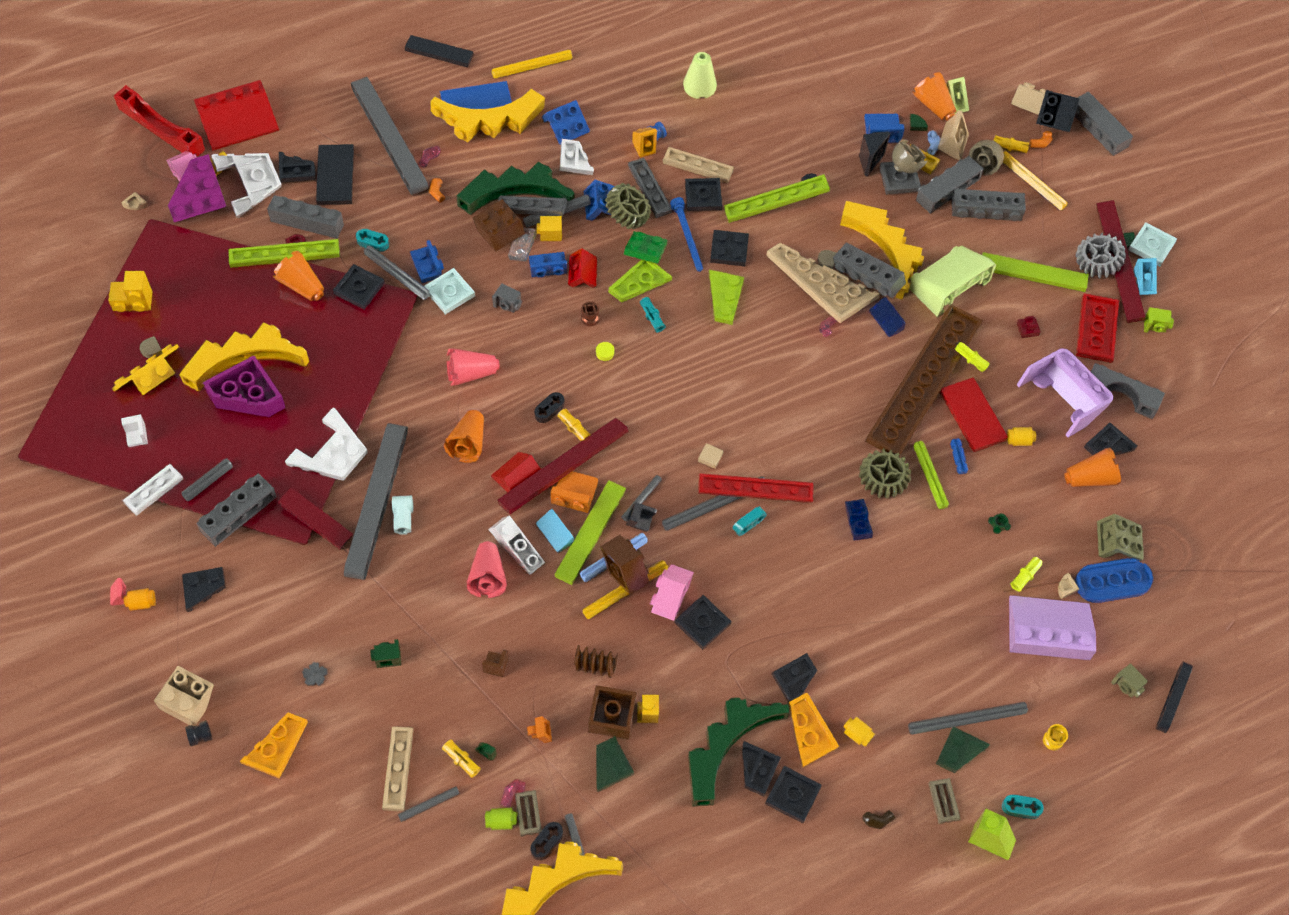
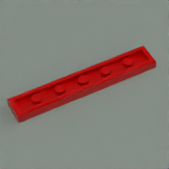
M699 474L698 494L813 502L814 483Z

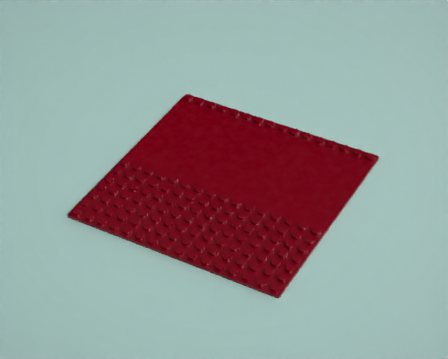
M150 219L114 282H124L125 271H144L152 289L151 310L140 312L113 311L109 303V290L18 454V458L30 464L131 494L171 464L182 475L183 480L156 501L201 515L211 512L219 502L226 500L234 490L241 488L249 478L259 473L274 488L277 497L241 527L306 545L313 530L281 507L278 501L292 488L323 510L336 479L320 475V473L310 470L308 472L300 467L287 466L285 460L295 449H298L310 458H313L336 432L323 424L322 421L332 408L337 410L355 435L357 434L418 295L413 291L384 284L364 310L334 295L333 289L344 277L345 272L308 262L324 287V295L318 301H310L273 277V275H276L274 270L279 263L230 268L229 249L251 246ZM263 323L276 326L280 330L281 338L287 339L295 346L303 347L307 351L309 362L305 367L280 359L258 360L281 394L286 407L270 417L216 408L208 396L205 387L197 391L185 385L180 376L182 370L206 340L211 343H218L223 347L235 331L252 338ZM154 336L161 350L170 344L172 346L176 344L179 346L176 351L164 358L175 374L155 388L142 395L131 380L115 392L112 388L115 386L114 382L122 376L126 379L132 375L130 373L131 370L137 366L142 368L147 365L146 360L149 358L144 357L140 351V344L144 340ZM141 414L146 426L148 444L128 447L126 432L122 426L121 418ZM227 458L232 463L233 467L193 499L186 501L183 498L182 491L222 460Z

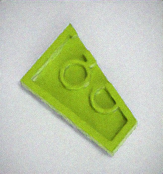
M641 259L610 286L608 292L622 303L672 281V276L654 262Z
M709 270L714 320L733 325L744 277Z

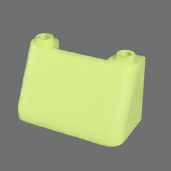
M956 246L949 254L922 272L915 273L910 279L909 289L939 317L945 312L943 307L947 304H952L955 297L976 283L983 286L989 283L996 264L991 259L964 246Z

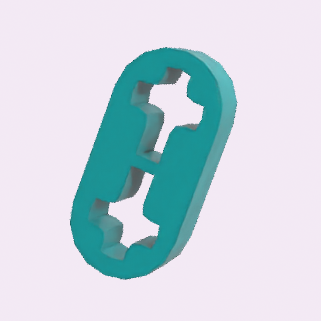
M360 229L356 233L357 244L361 247L372 246L378 252L386 251L389 248V239L385 234L368 229Z
M758 506L739 519L732 529L738 536H742L759 524L766 517L767 513Z
M1012 794L1008 795L1002 802L1004 813L1014 817L1037 819L1044 810L1042 802L1032 797ZM1010 801H1013V804L1016 805L1013 810L1010 805H1007ZM1033 804L1034 808L1038 810H1036L1035 813H1032V809L1025 807H1030Z

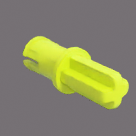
M960 342L955 348L957 352L967 359V363H971L981 372L988 368L990 363L983 359L977 351H972L964 343Z
M1033 557L1025 568L1020 569L1018 576L1010 583L1011 587L1020 592L1029 580H1033V575L1042 566V560L1038 557Z

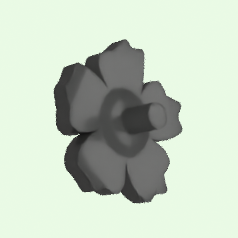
M313 662L309 665L310 669L304 668L302 674L306 679L305 684L307 686H314L315 682L318 686L324 683V676L328 674L327 668L323 666L319 668L318 662Z

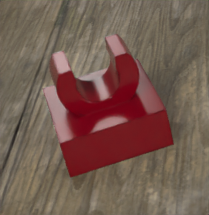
M1026 316L1024 319H1018L1017 326L1021 338L1040 335L1041 331L1036 317Z

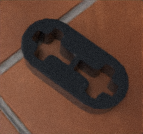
M554 392L537 405L534 410L536 421L547 423L559 413L565 405L564 396L561 393ZM546 411V415L542 414L540 416L539 412L544 413Z
M548 823L532 842L530 851L534 859L545 860L561 841L563 828L559 823ZM555 828L558 829V836L553 835L550 838V840H548V837L550 836L549 830H555ZM545 842V853L540 852L539 854H536L537 851L535 847H541Z

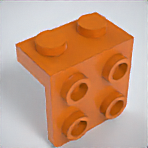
M570 472L558 481L556 487H552L551 503L588 513L598 485V479L585 474Z

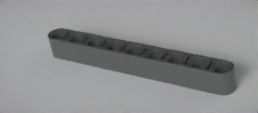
M368 77L351 82L352 90L410 194L415 195L429 189L422 171Z
M388 423L345 563L344 577L360 580L366 579L406 442L407 426Z

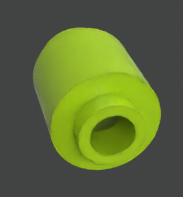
M491 808V811H486L485 813L486 828H491V830L513 829V825H517V813L513 812L512 808Z

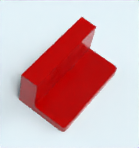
M583 248L570 254L568 285L574 288L584 282L592 288L596 287L597 257Z

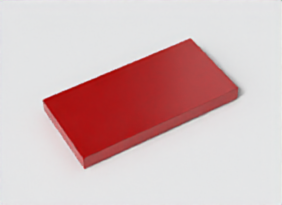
M1083 293L1076 356L1109 363L1114 361L1119 300Z
M974 377L941 389L940 394L973 453L1007 441V434Z

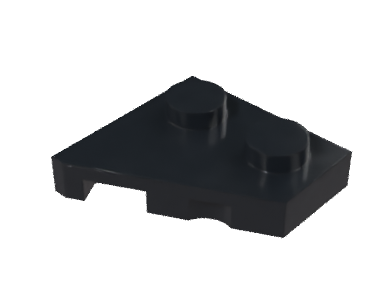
M279 152L280 182L316 180L315 163L307 159L303 160L297 156L292 158L286 156L284 152Z
M1109 422L1085 444L1084 448L1092 455L1106 448H1111L1116 456L1135 451L1138 445Z
M223 567L182 574L187 612H191L194 610V606L202 601L206 602L212 595L226 588Z

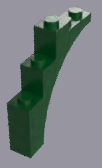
M539 161L526 174L511 165L499 178L484 169L456 195L458 207L470 215L488 203L498 200L500 196L536 195L547 198H565L567 201L575 199L573 190L562 185L556 178H552L550 167L543 165Z
M735 697L725 701L726 725L717 722L707 726L708 750L695 748L689 751L688 754L693 807L714 805L716 775L723 758L730 748L743 735L756 727L773 721L786 720L789 715L788 704L772 703L770 706L753 704L747 707L746 699L741 700V698Z

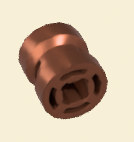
M593 301L585 302L581 307V321L584 325L595 326L599 322V306Z

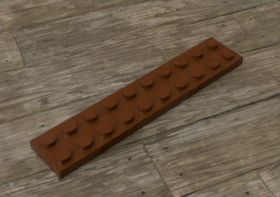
M950 304L866 437V443L880 450L884 448L887 453L892 450L894 455L899 452L900 458L961 359L962 355L955 350L956 346L960 342L964 343L967 347L969 346L982 325V319Z

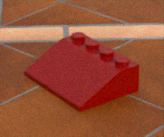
M261 80L194 99L212 151L279 131Z

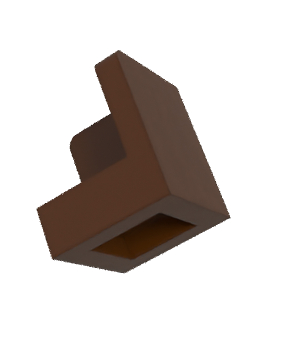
M503 649L502 654L488 651L486 660L482 662L483 673L503 677L508 662V650Z

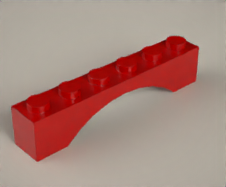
M127 85L113 95L120 111L181 153L186 151L198 157L205 150L202 137L190 128L179 127L166 120Z

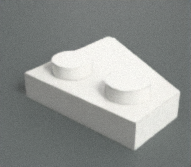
M562 139L560 171L593 175L594 168L590 167L588 157L583 152V147L579 141Z

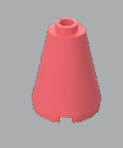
M450 348L447 352V356L450 355V360L447 361L448 380L452 381L451 386L496 374L500 367L499 359H496L494 355Z
M486 541L477 548L467 579V590L477 597H481V595H488V598L497 597L505 592L507 581L497 545Z

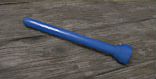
M681 197L674 198L670 201L671 208L678 215L695 268L698 272H701L703 266L684 214V200Z

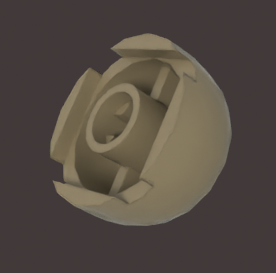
M901 139L892 152L894 168L900 173H916L927 163V161H924L926 157L916 145L912 144L910 146L906 144L908 140Z
M993 140L979 141L973 145L968 155L983 168L984 173L982 175L985 176L997 172L1004 160L1001 146Z

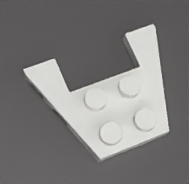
M268 153L227 154V156L211 155L217 172L235 166L248 196L231 201L237 218L281 188V182Z
M332 408L322 421L323 424L336 431L334 435L313 458L295 449L285 462L290 467H300L308 472L311 470L320 473V475L344 481L368 452L337 410Z

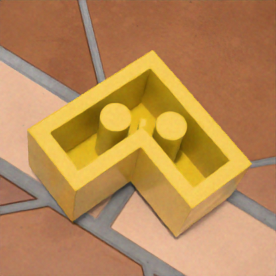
M125 271L124 282H111L109 303L113 311L140 312L151 310L152 289L144 271Z

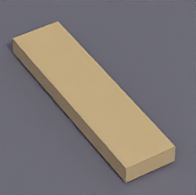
M668 147L663 158V164L708 178H720V181L724 183L729 182L734 170L733 166Z
M392 727L382 805L383 810L404 811L413 728Z

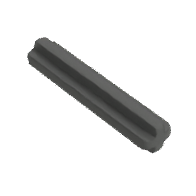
M227 458L222 460L182 491L183 498L186 501L193 499L233 467L232 463Z

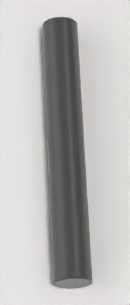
M656 475L631 506L635 502L642 504L662 481L661 477ZM631 506L621 516L626 522Z
M455 786L399 813L398 817L403 822L459 795V790Z
M573 814L565 815V820L572 842L581 846V855L585 856Z

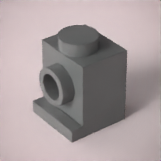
M503 283L492 296L493 307L495 308L500 306L503 310H509L514 313L522 305L521 292Z

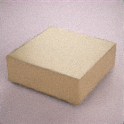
M706 443L698 458V462L716 469L723 455V450Z

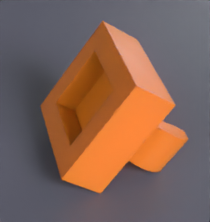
M543 716L535 718V725L527 727L528 736L532 735V739L538 738L543 743L552 742L550 721Z

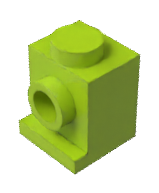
M1149 307L1145 315L1144 332L1148 333L1149 330L1166 333L1167 329H1172L1174 319L1171 318L1170 310Z

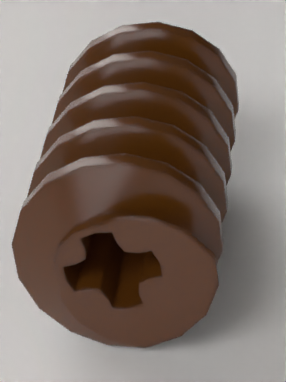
M578 645L574 658L576 671L579 672L583 667L584 672L588 673L591 668L593 675L599 670L600 676H604L607 671L608 677L612 678L617 666L618 653L615 658L612 656V651L605 656L604 650H601L599 655H597L596 648L589 653L588 647H585L583 652H581L580 645Z

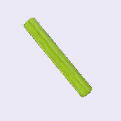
M923 441L915 442L913 445L937 506L939 509H945L948 507L949 502Z

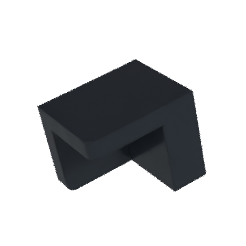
M635 502L630 508L626 525L645 532L649 531L652 517L656 514L657 509Z

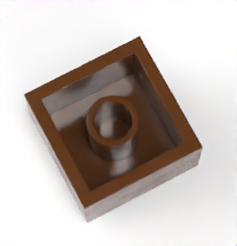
M502 199L472 217L477 231L495 252L525 234L520 218Z
M618 535L600 546L609 575L629 595L650 583L647 576L649 571L643 563L644 556L639 549L636 550L629 539L625 540L621 535Z
M596 685L588 722V733L629 740L637 692Z

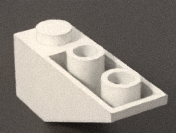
M510 515L503 517L488 529L498 543L529 575L545 563Z

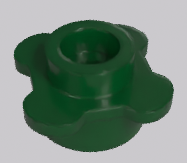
M1000 513L988 519V523L992 525L995 534H999L1004 530L1008 531L1011 528L1005 514Z

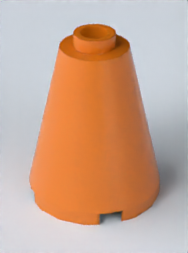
M940 72L934 73L935 77L930 79L928 76L922 80L912 93L942 121H948L955 115L956 108L943 75Z
M299 251L292 252L293 256L291 258L285 257L274 270L276 275H273V277L310 301H318L324 295V287L302 253Z
M467 411L445 439V452L452 458L454 456L460 458V462H475L482 454L484 416L479 411Z
M1106 448L1067 468V472L1064 473L1066 483L1072 487L1119 485L1121 483L1119 466L1114 461L1116 457L1113 450Z

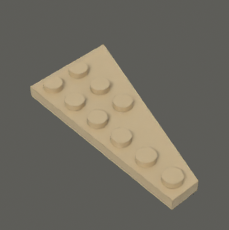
M782 243L767 251L766 255L839 323L879 298L880 294L874 291L872 293L866 290L864 285L860 283L857 285L839 272L825 265L822 267L811 258L806 259L800 256L798 251Z

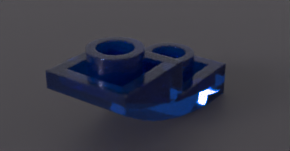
M864 499L845 501L853 540L873 538V531L868 519L869 512Z

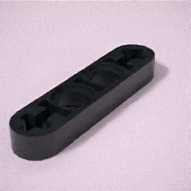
M1182 661L1156 724V729L1163 733H1167L1190 677L1193 665Z

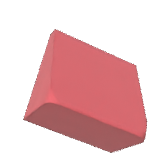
M117 578L110 589V604L112 606L124 604L126 585L121 578Z

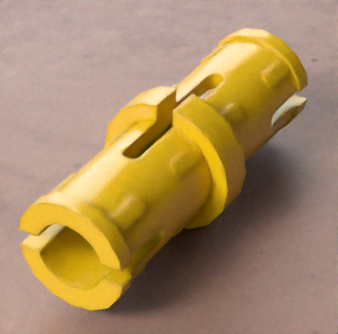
M995 135L993 140L1001 148L1007 149V151L1014 150L1027 153L1029 148V142L1018 141L1012 137L1009 139Z
M566 408L559 412L557 417L568 427L567 430L575 434L580 441L591 435L581 425L580 420L575 419Z
M452 739L447 741L442 747V750L454 760V764L460 766L471 778L475 777L481 770L468 757L469 754L466 751H462Z

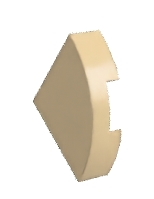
M136 192L121 202L123 207L130 210H139L148 206L147 202Z
M1069 573L1063 576L1058 585V593L1061 599L1079 590V587Z

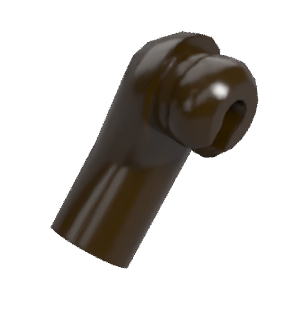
M890 810L881 816L866 812L862 819L867 826L882 829L895 819V815Z

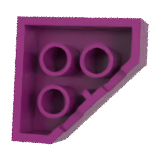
M209 154L190 160L168 204L174 222L226 207Z
M255 356L203 382L206 392L216 408L270 417L286 408L281 394Z

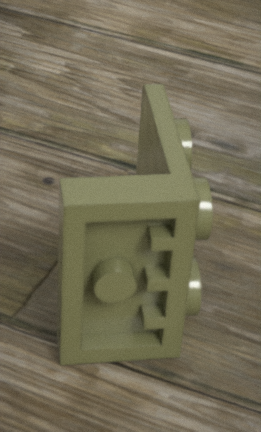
M1112 514L1097 521L1098 552L1100 557L1107 558L1120 552L1140 561L1144 560L1143 531L1140 524L1117 514Z

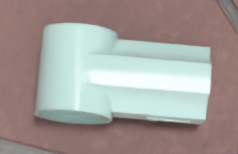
M412 495L392 496L394 533L406 535L411 532Z

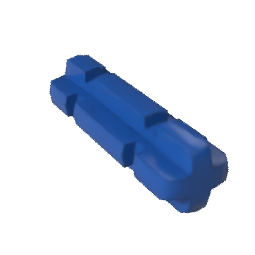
M952 439L950 445L953 450L955 465H957V473L966 474L968 466L965 463L966 458L961 447L962 442L960 439Z

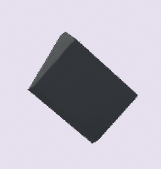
M885 131L863 135L859 159L866 177L870 175L885 156L890 132Z

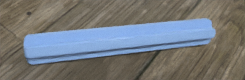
M640 533L630 541L637 550L646 544L648 539L644 533ZM604 557L580 572V577L584 582L589 581L607 569Z

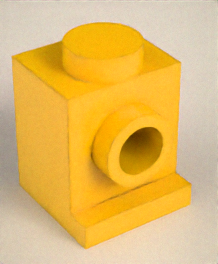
M642 695V702H637V723H658L659 695Z

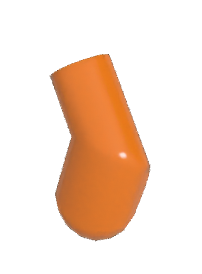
M1045 131L1040 139H1030L1029 147H1047L1052 142V132Z
M433 178L430 181L429 193L441 203L445 200V196L439 191L440 187H442L440 184H443L440 178Z

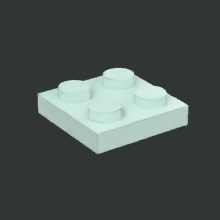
M1145 222L1128 250L1142 258H1157V265L1161 266L1177 238Z
M454 268L424 286L430 291V297L445 315L475 297L473 289Z

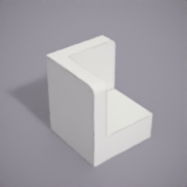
M141 414L121 418L122 426L126 432L128 447L148 444L146 426Z

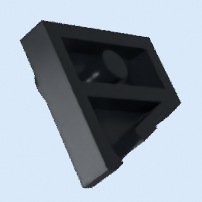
M806 653L771 674L789 703L803 694L818 670Z
M743 741L744 786L746 789L764 797L781 757Z

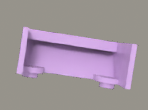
M1059 349L1028 366L1017 383L1018 387L1030 381L1040 388L1052 386L1076 410L1071 415L1073 425L1066 433L1067 437L1087 427L1113 400L1112 393L1067 349Z

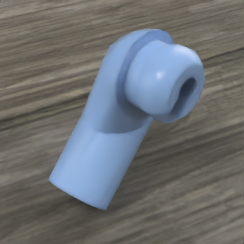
M932 130L928 132L930 147L927 152L930 155H934L937 152L940 142L939 135H937L936 131Z

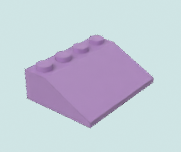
M1010 595V652L1091 660L1096 652V631L1089 603Z

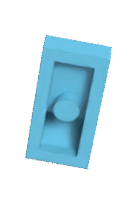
M1157 258L1137 259L1133 272L1134 276L1137 277L1139 294H1157Z

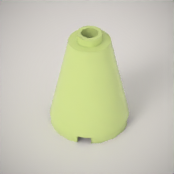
M705 52L695 54L683 81L685 92L696 99H699V97H710L714 94L717 87L711 57Z

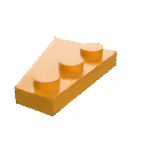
M808 693L789 702L802 768L839 748Z
M288 712L270 730V733L261 742L259 741L247 756L245 755L240 760L241 764L280 779L308 723L307 719Z

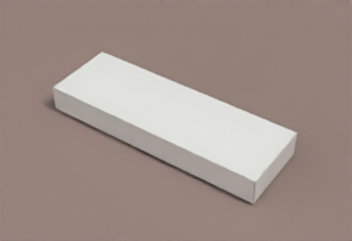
M169 464L126 497L123 502L137 516L181 482L183 477Z

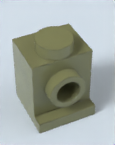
M1131 663L1111 681L1113 685L1117 683L1121 691L1128 694L1131 698L1133 696L1138 698L1146 690L1144 686L1148 682Z

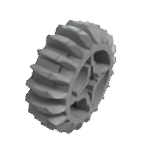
M1094 233L1093 237L1087 236L1086 240H1082L1081 245H1078L1076 262L1080 270H1084L1085 274L1091 273V277L1098 275L1099 279L1101 275H1105L1107 278L1109 273L1114 275L1115 271H1119L1121 266L1124 265V259L1126 258L1125 248L1122 246L1121 241H1117L1116 236L1111 238L1110 233L1107 236H1104L1103 233L1097 236ZM1112 251L1115 257H1112L1109 252ZM1087 253L1092 257L1091 260L1087 257Z

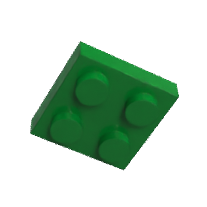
M633 231L624 249V255L659 263L668 240L659 236H651L643 232Z

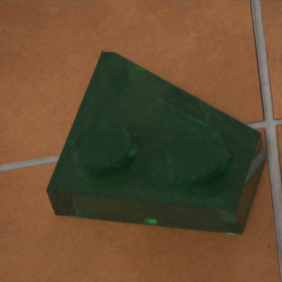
M953 726L936 765L956 773L980 753L987 750L990 744Z
M615 736L596 745L597 792L634 775V771Z

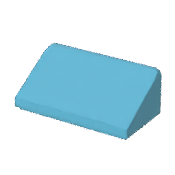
M553 509L549 510L536 522L538 528L557 553L572 545L574 537Z

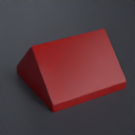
M518 452L495 471L491 478L506 492H509L541 470L531 454Z

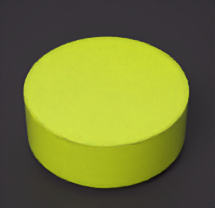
M609 342L598 344L596 347L597 358L602 361L611 360L614 357V346Z

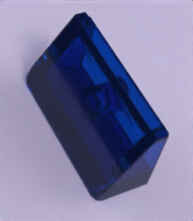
M884 297L869 309L871 315L888 337L904 330L906 322L887 297Z

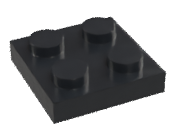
M720 178L685 179L687 211L722 210Z
M714 230L710 263L745 267L749 233Z
M353 264L333 289V293L365 310L385 284L383 278Z
M702 595L678 616L674 623L704 650L731 625L732 621L706 596Z
M784 765L765 804L804 823L822 785Z

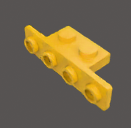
M177 344L175 346L168 345L161 350L163 352L162 355L159 357L153 355L146 360L147 365L142 368L137 366L130 371L132 375L126 379L122 376L114 382L115 386L112 388L115 392L131 380L142 395L155 388L175 374L164 358L176 351L179 346Z

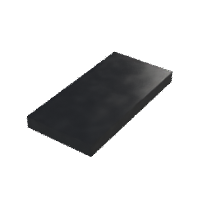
M354 144L319 145L316 189L317 205L352 204Z

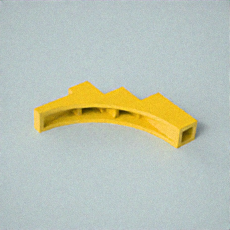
M530 89L524 96L514 102L490 109L458 107L434 97L431 100V112L436 117L445 120L450 126H454V134L459 139H463L468 143L479 130L495 138L506 125L511 130L521 134L544 109L545 97Z
M846 201L840 225L854 229L867 236L884 251L892 267L904 272L906 284L896 294V298L903 300L904 293L909 292L911 284L907 282L908 278L911 279L913 272H917L918 266L923 264L924 256L921 255L923 248L905 244L907 238L903 236L905 229L888 225L889 218H886L888 210Z
M263 323L252 338L235 331L223 347L218 343H211L206 340L182 370L180 376L185 385L200 391L204 387L203 382L252 356H255L257 360L280 359L290 361L304 367L308 364L309 358L307 351L303 347L295 346L287 339L281 338L280 330L276 326Z
M574 842L559 843L555 869H552V866L547 864L533 866L528 892L522 887L507 888L502 915H535L543 903L553 894L573 882L599 875L622 876L623 863L618 858L611 856L606 857V859L597 858V855L585 853V856L581 855V846Z

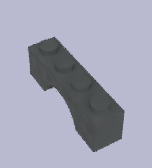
M1094 364L1091 373L1109 391H1117L1127 395L1132 400L1136 413L1150 419L1154 418L1165 395L1164 392L1124 376L1122 373L1110 370L1103 365Z

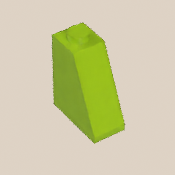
M985 809L976 821L968 842L1009 860L1016 839L1006 817Z

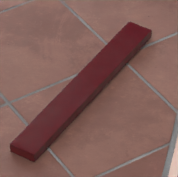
M1110 200L1096 203L1103 235L1107 236L1110 233L1111 238L1116 236L1117 241H1121L1122 246L1125 248L1126 258L1124 259V265L1121 266L1119 271H1115L1114 276L1126 322L1144 321L1146 316L1115 202ZM1110 251L1111 256L1115 257L1114 253Z
M615 417L497 499L498 504L511 515L629 432L628 427Z

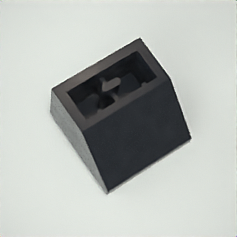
M1046 90L1036 124L1070 132L1080 98Z

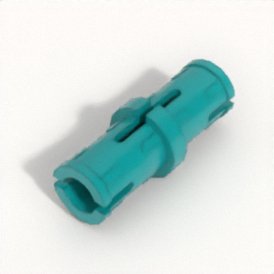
M649 297L643 298L640 301V305L646 313V319L651 322L655 332L663 331L666 325L659 316V310L655 309Z

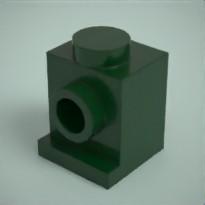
M394 639L392 644L382 642L379 645H374V649H370L371 661H375L377 668L402 666L398 639Z

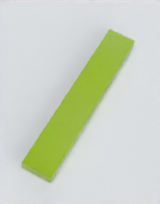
M825 174L724 205V210L728 222L731 223L830 192V187Z
M332 239L229 249V265L231 268L280 263L285 257L291 258L293 256L291 253L294 251L301 252L306 260L340 257L339 240Z
M985 252L982 253L983 256L991 259L996 264L993 273L1086 292L1089 274Z
M608 480L558 567L555 578L573 585L626 492L625 487Z

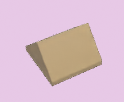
M958 111L946 122L938 145V149L957 160L962 158L969 136L962 111Z

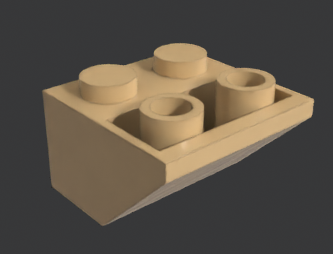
M1024 82V85L1019 84L1011 104L1039 115L1046 90L1043 88L1040 91L1034 89L1035 85Z
M177 666L154 702L160 710L188 725L196 726L207 709L214 685Z

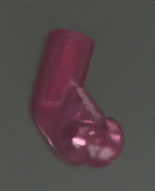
M433 146L425 149L419 165L424 168L427 167L429 160L440 155V147Z
M833 316L828 317L820 323L819 332L823 334V337H828L832 334L830 327L838 321Z
M515 779L504 789L500 804L510 807L516 791L524 792L526 783L520 781V779Z

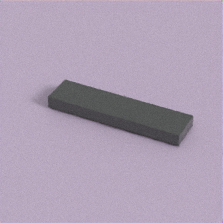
M645 158L628 162V167L641 192L645 194V199L649 200L648 204L651 206L655 218L672 213V208Z
M500 196L498 200L502 199L515 214L563 216L568 203L565 198Z

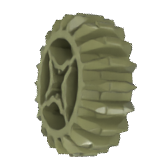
M624 183L617 184L608 192L605 199L607 202L605 207L608 208L607 213H610L612 215L611 218H614L616 223H620L621 227L626 226L627 229L632 228L634 230L642 227L648 221L651 214V206L648 204L649 200L645 199V194H642L640 189L637 190L635 185L631 187L629 183L626 185Z
M884 448L881 450V453L875 450L873 454L869 453L867 458L863 459L862 465H860L859 478H861V485H865V491L871 490V495L877 493L878 498L882 495L886 499L890 495L895 498L897 493L901 495L907 489L908 483H910L911 470L908 469L909 463H904L905 457L899 458V452L894 455L892 450L888 453L885 452Z

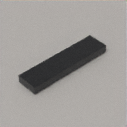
M410 35L405 45V51L467 68L474 56L473 51Z

